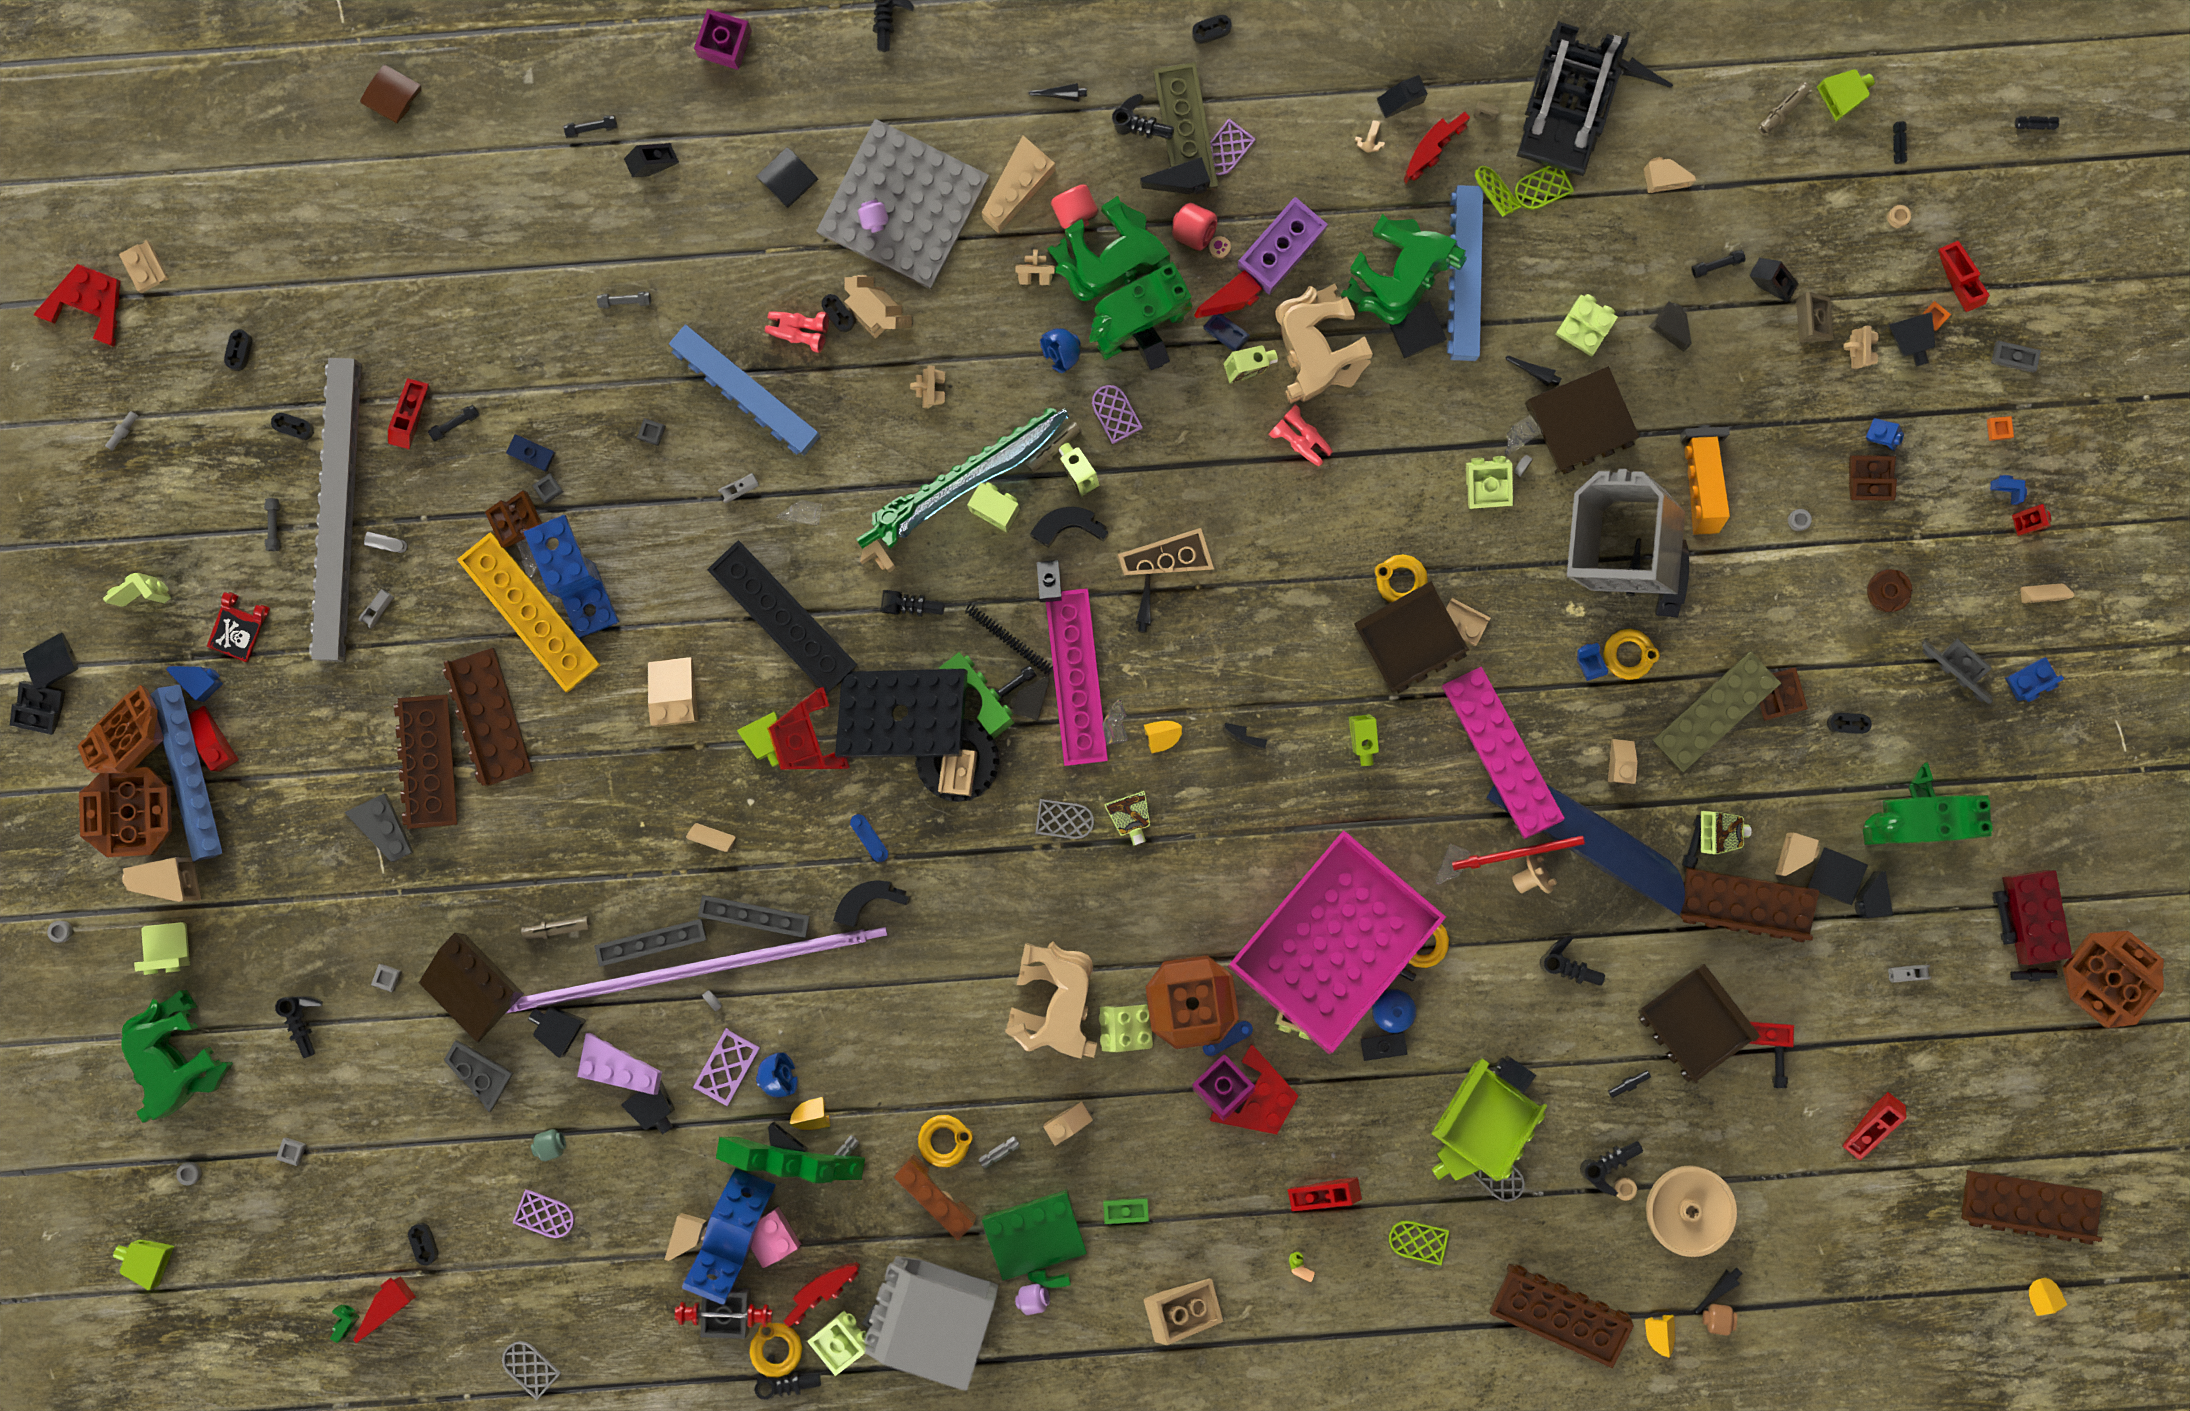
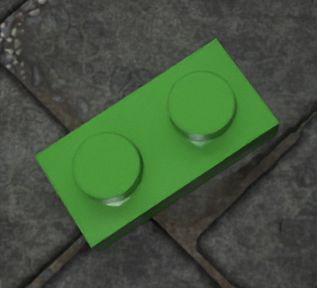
M1147 1198L1103 1200L1105 1224L1149 1221Z

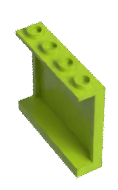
M1482 1058L1473 1064L1431 1134L1492 1179L1499 1181L1504 1178L1507 1179L1514 1169L1512 1167L1514 1161L1519 1160L1523 1155V1146L1534 1136L1535 1131L1533 1129L1536 1124H1540L1546 1115L1544 1111L1547 1105L1539 1106L1489 1070L1487 1068L1489 1063Z

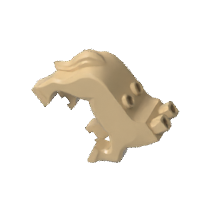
M1335 283L1320 291H1316L1314 287L1308 286L1303 295L1282 302L1275 311L1276 319L1281 325L1282 339L1289 354L1287 356L1288 363L1291 368L1295 367L1297 372L1295 383L1287 386V391H1285L1290 404L1299 400L1301 403L1307 402L1321 394L1330 385L1354 386L1361 373L1371 363L1367 359H1370L1373 353L1365 336L1343 349L1332 352L1325 337L1315 328L1320 322L1328 318L1354 319L1355 313L1348 298L1342 299L1338 297ZM1350 363L1349 369H1341L1342 367Z
M1053 941L1047 948L1028 943L1025 944L1017 985H1025L1030 981L1042 979L1058 986V989L1051 998L1046 1017L1011 1007L1005 1032L1013 1037L1026 1051H1033L1041 1046L1049 1045L1061 1053L1081 1059L1082 1055L1094 1058L1097 1042L1086 1040V1034L1080 1025L1081 1020H1086L1088 1006L1084 1005L1088 992L1089 977L1093 969L1090 957L1082 952L1062 950ZM1038 961L1045 964V965H1041V966H1028V965H1024V964H1031V963H1033V962H1038ZM1027 1029L1036 1031V1033L1030 1034Z

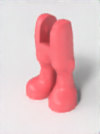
M819 312L815 318H806L799 313H768V319L780 323L779 327L765 326V333L788 340L790 343H806L810 345L811 350L820 353L822 351L826 338L821 333L826 334L828 331V313ZM806 328L820 333H806L800 329Z
M1295 404L1268 435L1274 439L1279 437L1285 438L1290 442L1295 452H1299L1311 463L1321 466L1323 460L1313 449L1318 447L1327 456H1330L1333 450L1317 432L1316 428L1303 420L1300 415L1301 410ZM1286 422L1297 428L1301 436L1297 435Z

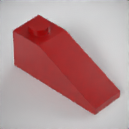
M1244 270L1201 304L1194 316L1202 318L1241 310L1247 305L1251 307L1259 300L1260 297L1258 295L1262 288Z
M407 378L388 427V444L410 449L417 431L429 384Z
M2044 504L2012 515L2017 536L2051 527V514Z
M202 706L188 715L194 742L210 771L221 772L239 760L206 706Z
M1887 1092L1871 1107L1844 1142L1843 1148L1861 1161L1906 1119V1105Z
M1358 1177L1336 1179L1287 1189L1292 1211L1348 1206L1362 1199Z
M401 1276L395 1280L389 1278L380 1285L382 1290L375 1295L354 1338L355 1343L364 1339L416 1298Z

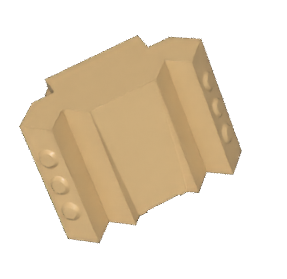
M866 275L845 277V290L850 294L844 301L847 306L846 308L874 338H877L887 329L912 327V315H902V305H898L884 291V287H874V277H867Z

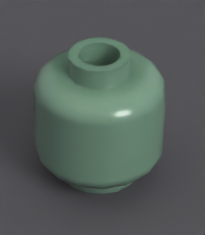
M555 1129L535 1135L534 1144H531L533 1155L535 1157L538 1156L544 1162L560 1157L564 1149H566L564 1135Z

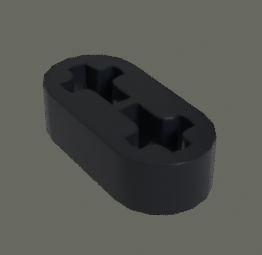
M1218 15L1199 21L1193 26L1192 38L1195 42L1203 44L1225 37L1231 31V20L1226 15ZM1219 22H1222L1223 25L1227 24L1225 30L1218 27ZM1202 28L1203 31H1206L1205 36L1203 37L1201 36V34H1197L1198 29Z
M834 294L826 295L821 302L824 312L828 313L830 320L839 331H851L854 327V319L839 297ZM828 301H837L835 303V306L838 309L836 312H834V310L831 307L827 309V307L829 306L827 303ZM840 314L844 317V319L849 318V324L847 326H845L844 324L839 325L841 323V320L838 317Z
M237 329L229 336L224 362L228 368L234 371H241L247 365L252 346V337L249 333ZM237 338H245L244 342H237ZM236 357L239 358V359H240L239 363L236 362V363L234 364V363L231 362L232 358H233V359H236Z
M281 412L276 413L271 419L273 429L282 434L300 440H308L314 434L313 425L304 419ZM279 420L288 422L290 424L289 427L279 425ZM296 426L305 427L307 429L306 433L296 430Z
M1835 713L1829 716L1827 726L1829 730L1835 733L1863 734L1871 729L1872 722L1864 714ZM1838 717L1839 721H1846V725L1839 726V729L1838 725L1834 724V720H1838ZM1861 719L1865 726L1860 729L1859 726L1852 725V722H1857Z
M417 1223L409 1229L408 1238L415 1259L420 1265H429L438 1257V1250L431 1229L426 1223ZM418 1229L419 1231H424V1235H422L421 1237L415 1236V1232H417ZM425 1250L426 1252H431V1256L428 1258L422 1257Z

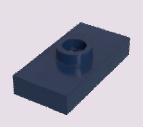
M1222 314L1213 315L1203 326L1205 331L1233 352L1239 351L1250 339V335Z
M515 434L506 454L547 472L555 452Z

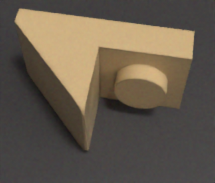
M878 540L863 548L860 560L862 564H865L877 555L878 558L875 561L882 570L886 568L888 572H891L896 568Z

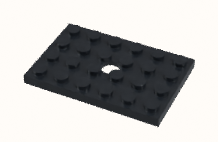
M966 669L850 671L841 680L835 757L962 756L968 671ZM900 705L906 706L908 709L907 716L903 717L902 721H896L893 717L894 709Z

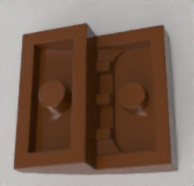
M384 64L366 88L360 102L391 121L398 123L410 110L409 104L421 91V85Z
M1850 455V500L1895 501L1897 479L1894 478L1896 456Z
M523 490L507 502L501 500L485 511L501 548L511 546L526 539L524 531L542 524L528 492Z
M1796 667L1772 673L1781 684L1759 703L1764 721L1808 709Z

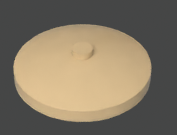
M1682 1166L1666 1172L1655 1182L1647 1198L1646 1216L1651 1232L1663 1246L1682 1256L1699 1257L1716 1251L1729 1239L1737 1220V1206L1730 1187L1717 1174L1698 1166Z

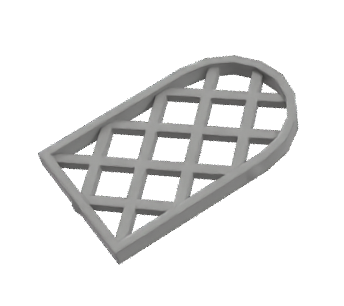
M1040 799L1035 834L1081 839L1091 832L1094 819L1091 811L1085 806L1077 803ZM1044 802L1055 804L1048 808ZM1043 804V806L1046 808V811L1040 814L1041 805ZM1059 804L1070 806L1063 810ZM1058 806L1061 813L1055 817L1050 810ZM1074 806H1078L1084 809L1078 812ZM1073 808L1076 815L1070 819L1065 812ZM1084 811H1088L1091 816L1086 821L1080 815ZM1047 812L1053 818L1048 823L1042 818ZM1064 814L1068 821L1061 825L1057 818ZM1079 816L1083 823L1076 827L1072 820ZM1040 819L1044 826L1038 830ZM1090 820L1092 822L1091 827L1087 824ZM1053 821L1059 825V828L1054 832L1048 826ZM1071 823L1074 830L1068 834L1063 827ZM1086 825L1089 831L1082 835L1078 829ZM1044 828H1047L1050 831V833H1044L1040 831H1042ZM1061 829L1065 833V835L1055 834ZM1076 831L1080 835L1077 837L1071 836Z
M1513 1165L1514 1169L1511 1177L1500 1180L1501 1189H1493V1181L1495 1180L1491 1177L1482 1178L1481 1170L1478 1171L1479 1178L1472 1173L1491 1192V1195L1501 1201H1513L1520 1197L1524 1191V1178L1518 1168ZM1514 1170L1520 1177H1514ZM1503 1180H1511L1512 1188H1504ZM1514 1180H1521V1188H1515ZM1482 1181H1490V1188ZM1501 1191V1198L1497 1196L1494 1192ZM1504 1191H1512V1198L1505 1199Z
M514 1342L503 1353V1368L536 1400L561 1374L548 1359L528 1342ZM515 1345H523V1351L515 1352ZM526 1346L529 1347L532 1351H526ZM523 1354V1362L516 1363L515 1355ZM526 1354H534V1362H526ZM506 1355H512V1363H506ZM537 1355H538L543 1361L537 1362ZM545 1364V1372L538 1373L537 1365ZM527 1365H534V1373H527ZM507 1366H512V1367H513V1373L510 1371V1369H509ZM516 1366H523L524 1374H516ZM548 1366L551 1367L555 1372H549ZM549 1375H556L549 1383ZM527 1376H535V1384L527 1385ZM538 1376H546V1384H538ZM518 1377H524V1383ZM535 1387V1393L529 1388ZM538 1387H545L539 1394Z

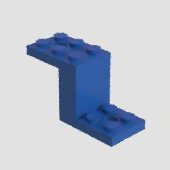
M566 515L559 516L524 531L548 593L562 599L576 636L579 639L619 623L596 564L582 555ZM552 538H557L559 542L558 547L550 550L548 548V541ZM588 605H594L596 608L593 616L585 614V609Z
M735 1168L710 1216L701 1250L683 1283V1289L722 1305L725 1304L749 1255L758 1222L774 1192L776 1184ZM741 1193H749L752 1197H744ZM713 1274L718 1279L711 1280L707 1277V1275Z

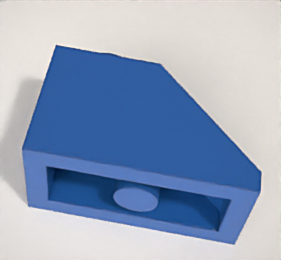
M169 666L166 669L196 701L205 702L223 685L218 679L220 677L219 674L212 668Z

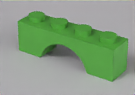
M958 652L940 666L939 669H966L968 671L967 687L976 689L982 697V709L977 718L995 739L1014 724V721L1011 719L1014 714L1007 705L1001 706L998 702L1001 697L994 688L991 690L987 688L985 684L988 681L984 675L973 670L972 667L975 664L968 655L963 657Z

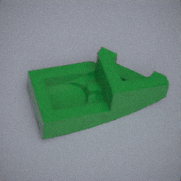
M1928 762L1922 764L1909 786L1911 798L1936 797L1931 781L1934 779Z
M1046 1269L1027 1273L1030 1281L1045 1287L1071 1286L1069 1273L1047 1277Z

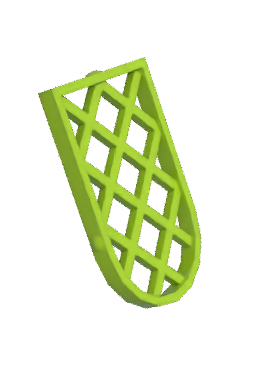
M1480 166L1475 171L1476 181L1502 217L1521 208L1519 202L1494 170L1487 166ZM1504 201L1509 204V207L1504 205Z
M1547 166L1526 175L1519 180L1515 187L1514 194L1516 200L1525 209L1533 210L1573 193L1574 189L1565 171L1560 170L1561 175L1556 173L1557 168L1553 172L1547 170L1552 168ZM1542 172L1541 178L1534 176ZM1545 172L1553 175L1551 181L1543 179ZM1555 176L1563 178L1561 185L1553 183ZM1529 178L1527 184L1522 183V181ZM1531 179L1539 181L1537 188L1530 185ZM1564 181H1566L1569 188L1563 186ZM1542 182L1549 184L1547 191L1539 189ZM1519 185L1526 187L1524 194L1517 192ZM1551 186L1559 188L1557 195L1550 193ZM1528 188L1536 191L1534 197L1526 195ZM1562 189L1568 191L1560 195ZM1538 192L1546 194L1544 201L1536 199ZM1548 195L1555 197L1549 201H1546ZM1525 198L1532 200L1530 206L1523 203ZM1534 202L1541 203L1540 205L1533 206Z
M1401 1221L1391 1228L1389 1243L1398 1255L1442 1266L1449 1230L1414 1221ZM1405 1224H1413L1408 1229L1405 1226ZM1402 1225L1405 1230L1397 1234L1395 1228ZM1419 1226L1426 1227L1428 1229L1422 1232ZM1416 1227L1420 1234L1413 1238L1409 1231ZM1434 1230L1443 1231V1233L1437 1236ZM1432 1231L1435 1238L1428 1242L1424 1235ZM1407 1233L1411 1240L1404 1244L1400 1237ZM1445 1235L1444 1243L1442 1244L1439 1238ZM1422 1236L1426 1243L1418 1247L1415 1240ZM1396 1239L1401 1244L1397 1249L1392 1245V1242ZM1437 1240L1441 1247L1434 1251L1430 1244ZM1413 1242L1416 1250L1409 1253L1406 1246ZM1428 1246L1432 1253L1424 1257L1421 1250ZM1404 1248L1407 1254H1403L1398 1251ZM1442 1250L1439 1260L1436 1253ZM1419 1252L1422 1258L1415 1257L1412 1255ZM1434 1255L1437 1262L1428 1260V1258Z

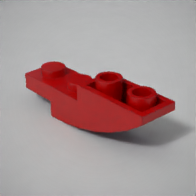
M1465 111L1449 124L1442 118L1428 131L1411 158L1404 177L1405 183H1408L1410 180L1416 181L1424 173L1423 170L1428 166L1430 168L1434 167L1440 161L1439 157L1442 153V148L1450 143V138L1454 134L1460 135L1468 128L1467 123L1470 117Z
M854 1262L835 1267L806 1284L792 1298L798 1305L785 1317L783 1322L788 1327L793 1323L798 1325L806 1317L804 1312L809 1307L813 1309L822 1300L819 1297L820 1295L826 1301L831 1297L836 1299L844 1290L841 1286L846 1281L851 1283L859 1275L857 1270L860 1264Z

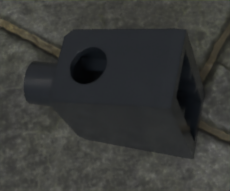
M1932 312L1889 324V330L1902 357L1913 355L1916 367L1928 364L1929 360L1926 351L1935 348Z
M555 1007L549 1008L545 1014L534 1009L528 1018L529 1021L538 1026L533 1036L558 1058L566 1055L586 1022L584 1018Z
M660 1080L658 1094L653 1095L639 1091L621 1104L645 1130L656 1125L663 1135L673 1128V1125L666 1116L672 1113L675 1108L662 1080Z

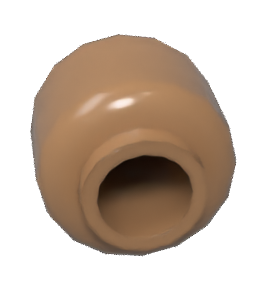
M1711 1304L1708 1311L1704 1310L1703 1324L1707 1325L1710 1333L1729 1335L1732 1331L1736 1330L1737 1313L1733 1312L1730 1306Z

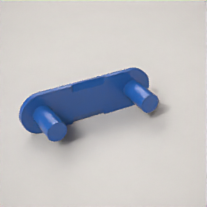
M854 815L850 820V825L875 861H885L888 857V851L863 815Z
M1247 1021L1239 1022L1231 1028L1220 1043L1204 1045V1053L1208 1056H1214L1249 1037L1253 1031L1252 1025Z

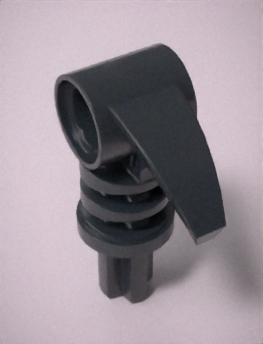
M874 0L876 7L874 10V22L876 24L873 25V32L877 33L878 51L886 52L890 50V34L894 32V26L891 24L893 22L891 17L893 15V8L899 6L913 12L914 5L909 0H887L885 2Z
M1141 94L1127 99L1112 114L1115 130L1119 134L1125 135L1132 131V134L1139 132L1140 136L1146 133V138L1152 139L1153 135L1166 139L1173 137V126L1157 123L1155 117L1147 120V117L1143 116L1140 119V115L1133 113V110L1144 99V96ZM1121 119H1127L1125 123H1118Z
M883 590L880 609L882 613L899 615L900 610H902V614H906L909 611V614L914 615V612H917L918 617H923L924 613L938 615L944 613V602L925 600V595H920L919 599H916V595L908 598V594H904V597H902V592Z
M1571 936L1558 940L1540 959V967L1543 971L1551 974L1561 973L1563 978L1567 975L1569 980L1575 978L1578 984L1586 981L1602 986L1605 981V974L1587 968V963L1582 962L1578 965L1577 961L1574 960L1570 963V959L1563 957L1562 952L1573 940ZM1553 957L1556 960V967L1550 970L1547 967V961Z
M311 996L280 998L276 1002L275 1010L279 1016L286 1017L287 1019L284 1022L285 1025L289 1024L290 1026L287 1031H292L293 1033L290 1036V1041L296 1040L303 1058L313 1056L315 1050L309 1038L312 1030L305 1028L308 1023L302 1021L305 1017L302 1010L304 1007L323 1006V1001ZM288 1001H290L292 1004L291 1012L287 1011L286 1009V1003Z
M1638 1141L1621 1149L1615 1146L1613 1147V1153L1607 1151L1606 1156L1599 1155V1160L1597 1161L1592 1159L1583 1161L1580 1166V1172L1583 1177L1588 1179L1602 1192L1617 1196L1618 1192L1605 1181V1176L1611 1173L1612 1168L1618 1170V1165L1622 1167L1628 1166L1626 1161L1643 1153V1148ZM1592 1165H1596V1174L1593 1176H1589V1167Z
M769 1355L766 1360L773 1364L775 1355ZM759 1372L754 1390L756 1396L762 1400H770L777 1394L783 1397V1393H787L790 1396L793 1391H795L796 1395H801V1390L820 1387L821 1377L819 1373L799 1376L798 1372H794L793 1378L785 1375V1379L781 1380V1377H767ZM764 1383H769L772 1388L768 1396H763L760 1392V1388Z

